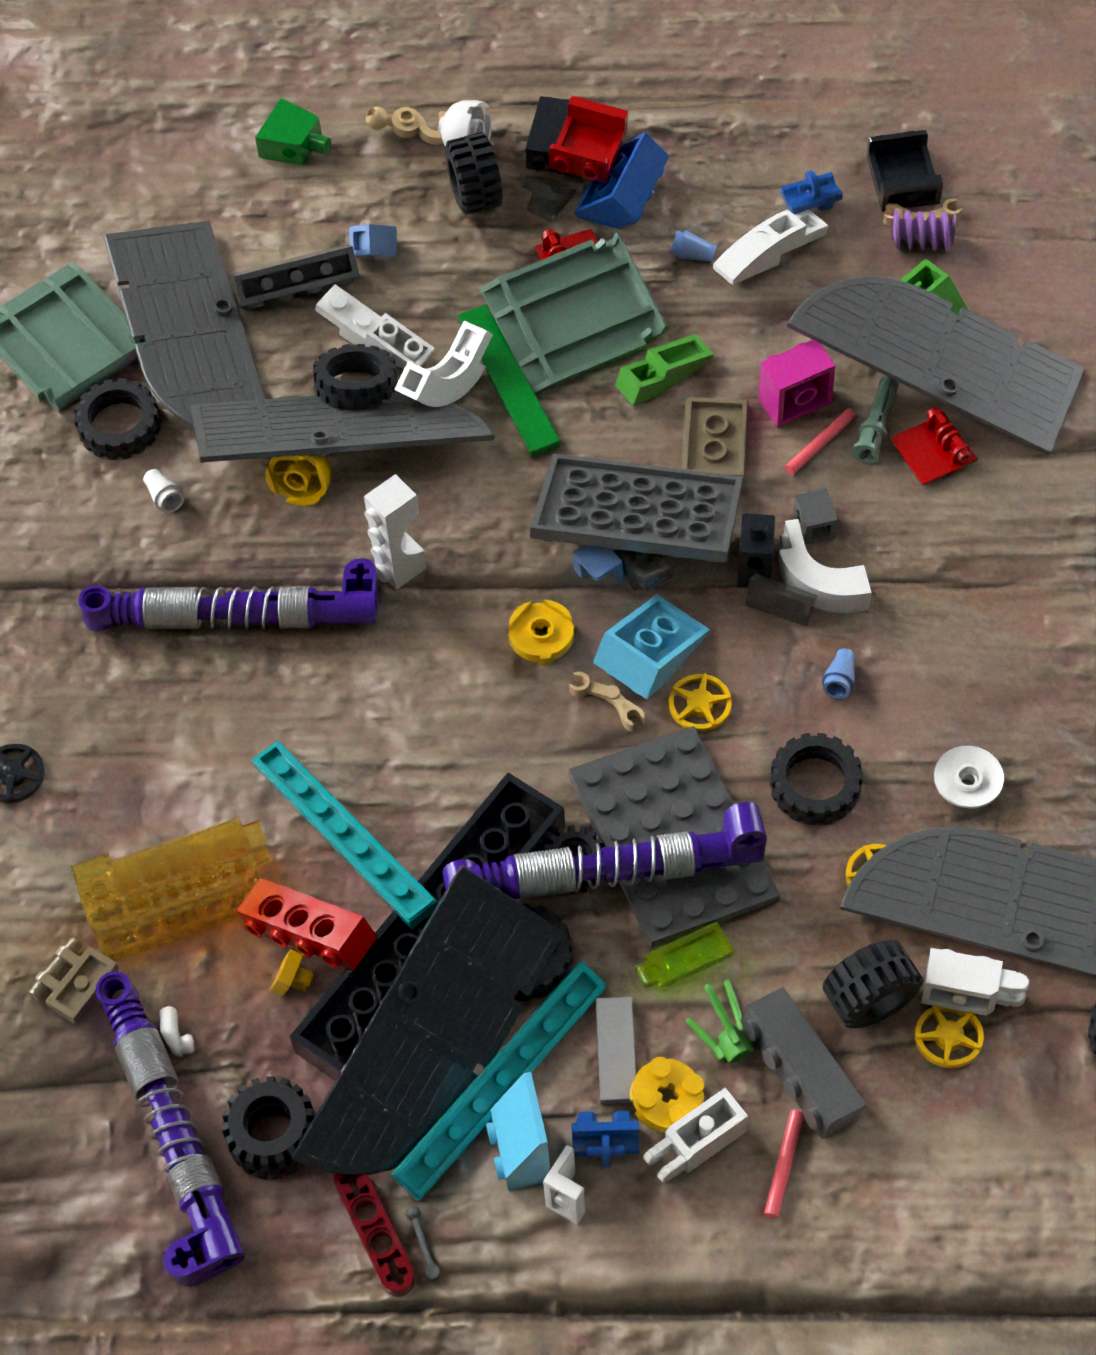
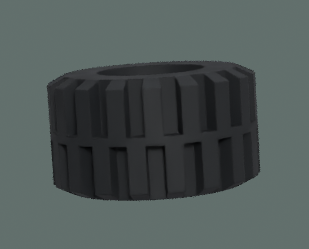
M480 132L448 140L445 146L446 165L451 187L461 211L467 215L501 206L503 199L502 181L496 156L487 136Z
M890 939L867 945L846 957L830 972L824 980L822 989L847 1028L856 1029L876 1024L898 1012L915 997L921 989L924 980L902 944L898 940Z
M267 1076L266 1082L260 1083L259 1078L251 1080L252 1086L246 1088L243 1084L237 1089L239 1095L237 1097L231 1095L227 1102L230 1109H223L222 1118L224 1123L221 1124L222 1133L234 1162L238 1167L242 1165L244 1172L252 1175L256 1171L258 1178L266 1179L267 1174H272L274 1179L282 1178L281 1172L288 1170L289 1175L297 1172L295 1166L299 1162L291 1157L315 1117V1113L308 1095H304L302 1088L297 1084L292 1087L290 1080L282 1078L280 1083H278L275 1076ZM267 1115H283L291 1120L287 1131L275 1140L259 1141L250 1136L255 1123Z

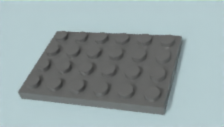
M553 454L531 523L530 538L541 539L547 542L557 541L573 543L579 546L589 545L605 547L611 550L620 549L643 554L652 553L673 556L675 558H692L707 562L727 563L743 477Z
M694 726L570 768L568 772L570 781L590 823L597 833L598 839L601 837L604 847L614 846L615 841L618 842V846L633 844V838L636 840V843L649 842L651 836L655 840L657 835L693 831L697 835L722 832L724 814L729 807L734 805ZM763 861L703 869L699 875L675 879L669 878L668 880L661 879L659 875L654 876L651 882L645 881L644 878H637L632 885H629L625 880L619 881L650 948L777 903L781 896Z

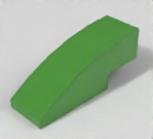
M696 334L648 350L644 360L621 367L615 387L635 406L685 380L713 358L714 353Z

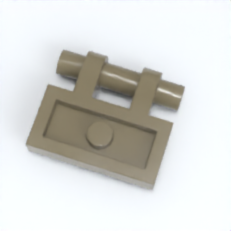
M71 937L64 947L60 946L53 954L55 959L47 969L40 971L34 978L35 984L28 991V994L36 1001H39L46 991L51 992L45 1001L47 1006L69 1021L77 1024L97 998L95 989L99 979L108 972L118 971L119 966L115 961L90 946L81 956H78L77 952L83 945L76 938ZM66 966L71 967L61 982L57 980Z

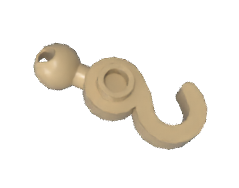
M377 106L369 109L366 114V122L372 129L381 130L386 126H392L393 132L399 137L411 138L418 134L428 144H443L439 130H431L424 118L415 109L402 107L397 109L392 115L388 114L384 108ZM440 111V112H439V114H438V123H439L440 119H441L442 117H444V115H445L446 112H444V111Z

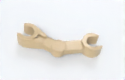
M948 199L943 203V207L930 212L935 213L937 221H939L942 213H947L949 222H951L955 213L956 221L961 218L963 208L951 211L956 208L957 199ZM887 204L883 223L892 227L893 216L890 214L894 215V210H898L899 217L902 219L905 211L908 209L897 204ZM910 211L912 220H914L917 213ZM922 212L924 220H927L930 212Z
M584 672L573 673L574 681L584 683L581 687L569 684V692L573 696L584 697L590 694L606 699L617 709L622 724L628 731H634L633 723L628 719L632 716L638 717L643 725L645 724L643 710L626 700L617 686H607L590 681L589 676Z

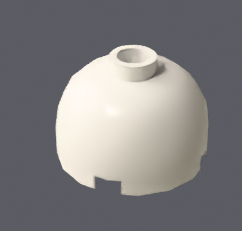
M463 100L453 104L439 121L438 129L444 145L446 146L448 140L483 132L490 141L492 116L491 114H486L484 108H489L488 104L478 100Z

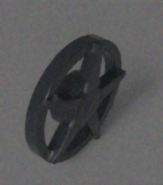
M8 744L0 747V761L2 763L0 765V780L6 786V795L0 794V802L13 803L25 800L39 789L44 780L45 768L40 755L27 745ZM13 751L24 752L17 759H7L3 755ZM30 756L38 763V775L26 771L24 764ZM25 780L34 781L25 791L12 795L14 787L21 785Z

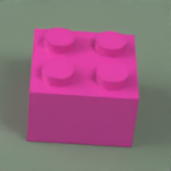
M815 340L797 344L793 349L779 355H772L761 362L758 401L776 427H780L832 404L836 365L822 345Z

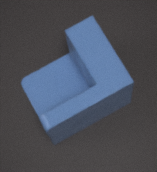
M375 224L350 226L349 244L353 246L355 257L397 256L396 226Z
M585 545L573 551V567L581 578L587 574H590L595 581L602 579L608 574L617 582L623 578V562L613 550L605 547Z

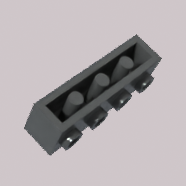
M346 244L231 273L240 306L246 305L247 309L264 306L265 300L276 298L277 302L292 299L296 292L305 290L306 294L323 291L324 285L335 283L337 286L353 283V278L359 277L360 274L353 246Z
M782 987L748 1004L741 1020L743 1031L750 1040H754L761 1050L765 1064L779 1076L788 1097L795 1100L799 1105L808 1126L816 1130L821 1139H824L858 1121L867 1104L785 988Z

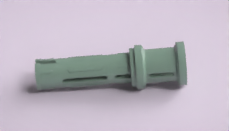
M883 376L879 380V386L868 418L861 423L858 430L859 440L852 448V455L862 463L872 464L879 460L881 442L885 441L887 437L885 424L896 391L899 388V382L888 376Z

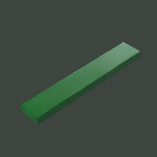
M486 304L458 314L460 326L466 321L493 334L480 363L486 366L484 371L530 457L533 458L559 448L560 440Z

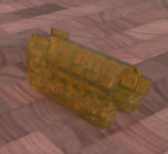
M239 817L114 860H111L107 853L71 865L87 922L96 937L101 953L113 961L121 960L241 918L236 910L245 900L243 899L244 892L251 891L259 881L257 867L272 862L266 846L251 851V849L267 844L259 820L242 826ZM232 895L236 905L234 908H232L228 898ZM221 901L225 904L223 911L211 915L206 912V907L211 902ZM198 907L201 917L203 918L200 920H198L195 912V908ZM184 914L187 918L186 925L180 926L177 922L178 915ZM166 919L168 931H165L161 920ZM154 924L158 927L154 936L148 938L139 936V930L142 926ZM132 931L134 943L130 942L127 932ZM113 937H117L118 941H121L119 942V948H116V950L109 946L111 944L110 939Z

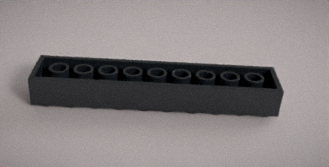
M508 772L418 882L439 903L446 891L442 871L447 864L453 861L468 859L479 864L480 868H482L484 863H488V866L491 867L492 862H497V865L500 866V861H505L508 856L514 854L542 852L545 843L549 844L548 838L550 835L553 834L557 837V830L562 827L563 829L565 828L564 807ZM394 911L388 916L375 932L378 937L354 971L345 968L290 1035L294 1052L334 1081L337 1079L431 915L413 929Z

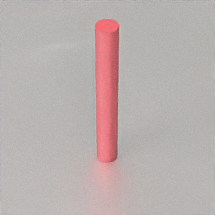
M847 408L785 465L786 472L792 476L795 475L857 417L855 411Z
M790 1110L764 1215L771 1219L779 1218L804 1118L803 1112L798 1110Z

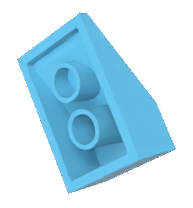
M657 594L604 633L593 663L603 669L608 675L613 676L631 688L633 692L647 699L666 684L705 639L710 629Z
M528 1072L524 1073L491 1108L492 1122L486 1123L490 1145L497 1144L500 1157L494 1158L498 1180H506L508 1191L542 1184L550 1171L548 1142L532 1074Z

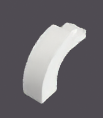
M464 321L449 352L440 363L434 367L424 369L408 361L394 390L431 407H442L457 401L475 385L486 366L479 362L493 334Z
M799 520L785 521L784 534L779 536L781 550H779L778 570L789 590L800 600L824 611L853 613L869 610L871 589L864 565L848 568H830L819 564L806 550Z

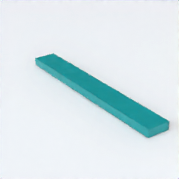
M279 740L275 741L251 760L254 767L411 929L434 912L438 905L437 900Z
M580 961L575 965L391 1173L390 1176L416 1201H420L486 1126V1123L492 1119L491 1108L524 1073H532L596 998L606 989L607 985L584 961Z

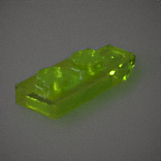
M715 922L649 952L644 957L646 962L639 964L635 968V972L644 988H650L656 984H659L660 988H666L733 957L734 950L718 922Z

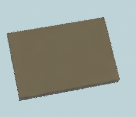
M686 397L681 469L743 477L742 484H744L749 400Z

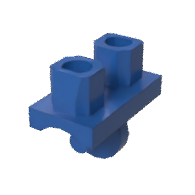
M811 170L805 173V180L781 187V195L787 204L788 210L794 215L816 207L822 211L831 209L834 202L843 198V193L836 185L832 172L816 176L815 172Z
M629 1110L613 1113L612 1122H598L597 1114L593 1112H579L576 1123H571L574 1156L602 1157L603 1168H610V1157H625V1154H639L638 1121L633 1120L632 1113Z

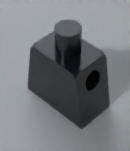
M742 514L738 587L770 589L775 516ZM750 558L762 559L761 565H750Z

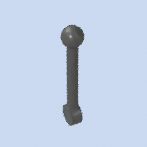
M411 1206L407 1209L406 1216L412 1221L427 1266L425 1275L428 1280L435 1281L440 1277V1269L433 1263L419 1220L421 1215L420 1209L416 1206Z

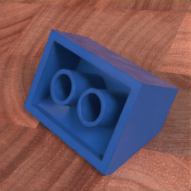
M646 132L622 142L606 183L591 180L574 214L578 218L616 229L628 224H635L642 217V209L646 201L653 195V188L657 180L665 171L664 166L669 155Z

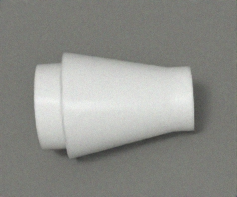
M151 469L144 475L143 481L147 485L157 509L171 513L182 506L184 496L183 489L164 476L158 469Z

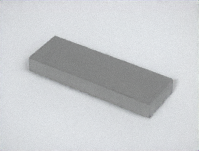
M632 997L596 998L601 1105L631 1104L633 1100L630 1101V1087L636 1076Z

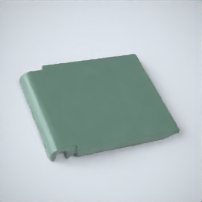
M618 232L608 242H605L604 238L600 239L596 244H594L593 240H589L503 275L480 288L514 358L535 395L644 350L646 347L645 342L661 336L668 330V326Z
M73 262L0 306L1 360L40 402L46 399L56 411H60L80 398L84 392L88 393L91 391L90 388L93 385L102 384L105 380H108L139 360L135 345L142 342L141 340H133L126 315L82 268Z

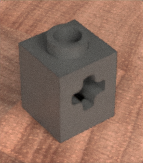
M827 489L808 490L802 494L795 495L794 516L795 519L799 520L804 544L836 538L838 519Z

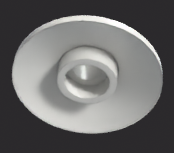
M959 746L950 749L940 757L934 771V782L941 796L948 802L958 807L973 809L986 806L998 797L1003 787L1004 773L999 761L988 751L975 746ZM970 780L973 782V785H966L962 781Z

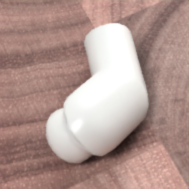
M171 1006L162 1008L159 1012L160 1033L172 1053L178 1057H183V1054H192L195 1051L193 1036L190 1034L180 1036L177 1010Z

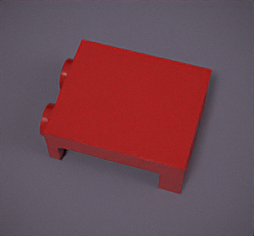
M571 96L568 103L566 121L556 144H551L549 149L548 168L606 183L627 133L629 111Z

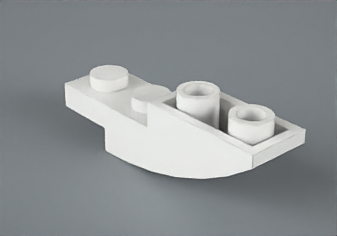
M787 209L762 222L736 241L713 264V269L730 284L734 285L779 265L780 255L825 236L828 225L810 210L794 215Z
M336 284L316 304L315 311L340 328L339 335L354 345L365 344V347L373 345L379 347L380 351H388L389 356L395 358L396 366L405 369L408 361L421 366L434 352L435 348L391 316L386 313L382 317Z

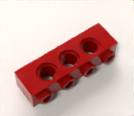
M262 878L259 879L236 910L245 922L244 928L253 936L261 938L264 935L277 945L284 948L287 945L292 946L309 958L315 955L334 968H338L340 965L354 971L378 937L364 916Z

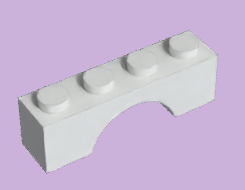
M395 474L364 496L366 506L364 515L369 524L367 532L372 542L371 553L375 560L377 576L384 583L388 581L397 590L424 571L427 566L424 550L405 532L411 522L419 515L417 495Z

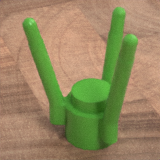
M725 980L724 986L737 1026L732 1025L712 986L706 984L705 990L725 1027V1030L718 1035L720 1042L717 1044L692 1018H687L686 1023L714 1051L719 1061L726 1058L729 1064H735L748 1057L754 1051L752 1046L754 1041L750 1040L743 1031L741 1023L743 1015L731 981Z

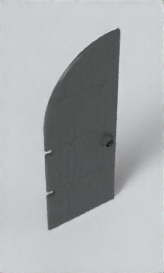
M210 221L105 234L103 237L117 285H129V288L120 289L119 293L133 340H145L144 343L136 344L135 348L147 384L157 399L175 416L193 427L190 405L255 400L256 404H264V399L266 398Z
M861 277L833 283L807 298L791 316L787 324L788 328L1047 455L1052 450L1084 371L1083 367L1029 340H1026L1022 347L1015 343L1018 335L963 308L960 309L957 315L950 311L953 303L918 286L894 279Z
M392 392V397L389 400H382L380 405H369V408L366 409L354 407V410L345 409L343 406L339 408L333 407L331 403L321 401V396L264 399V404H256L255 400L190 405L200 463L308 454L326 456L334 452L491 441L495 438L489 426L480 417L459 405L451 403L442 407H431L400 392Z
M963 827L934 828L904 836L875 853L853 877L840 905V909L847 912L1096 978V859L1031 843L1030 852L1028 853L1020 850L1022 840L979 829Z

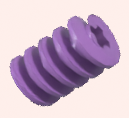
M894 210L892 240L895 241L897 249L901 248L903 241H907L909 250H912L916 241H919L920 248L923 251L928 242H931L933 251H937L940 243H943L945 251L949 252L954 243L956 213L951 222H949L947 213H942L939 221H937L934 212H930L927 220H924L922 211H918L914 220H912L909 210L905 211L902 219L899 217L898 210Z

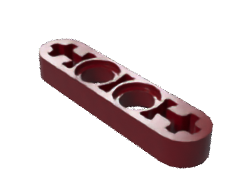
M334 1174L333 1179L336 1190L386 1293L395 1297L408 1294L415 1284L413 1268L368 1174L361 1175L356 1179L361 1193L354 1197L348 1183L344 1184L346 1182L345 1175ZM362 1204L374 1205L377 1208V1213L373 1219L361 1221L356 1217V1211ZM378 1236H387L393 1241L392 1247L386 1253H376L371 1248L373 1240ZM393 1259L400 1274L407 1272L403 1276L404 1283L401 1285H397L395 1281L388 1282L392 1279V1274L387 1263Z

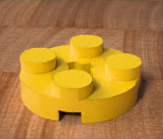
M542 600V603L531 604L530 601L522 604L513 612L509 619V643L520 657L528 661L537 662L542 666L552 664L555 659L562 657L573 644L574 625L570 612L564 606L552 600ZM544 626L548 627L546 635H536L535 628L542 629Z
M656 1057L650 1063L644 1065L633 1079L629 1093L630 1101L633 1100V1105L637 1110L635 1114L644 1125L655 1131L665 1133L672 1124L704 1103V1081L700 1075L696 1074L686 1064L674 1059ZM670 1089L676 1100L670 1099L668 1103L662 1101L663 1094L658 1092V1090Z

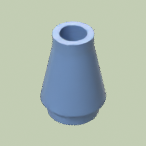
M687 230L684 232L677 231L670 254L677 256V259L712 263L717 245Z
M843 648L837 651L834 660L822 678L823 690L832 698L844 699L855 688L856 654L850 649Z

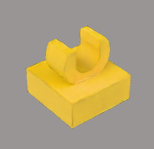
M291 949L289 950L280 965L270 991L284 996L290 986L302 992L306 991L314 973L299 967L303 954Z

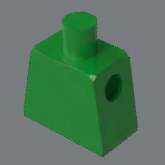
M280 98L255 136L258 156L260 158L297 165L305 164L313 151L326 155L331 147V138L322 135L318 116Z

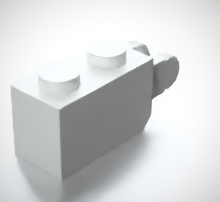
M931 948L921 1003L964 1012L972 1011L975 1014L986 1016L994 1011L996 1004L1012 1005L1013 1007L1024 1004L1026 999L1025 991L1028 990L1029 979H1027L1024 973L1021 974L1020 972L1016 973V971L1002 969L1003 961L993 960L986 956L956 953L949 949Z
M724 1088L672 1124L665 1132V1138L649 1149L643 1158L648 1165H651L671 1152L676 1159L665 1165L657 1175L662 1183L668 1182L684 1170L688 1174L746 1133L748 1115L729 1091Z

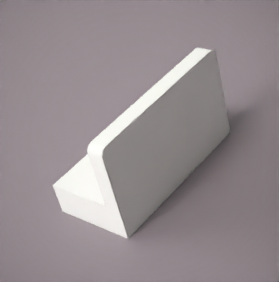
M566 1145L543 1181L545 1204L549 1209L578 1225L585 1214L584 1188L571 1181L575 1175L574 1149Z

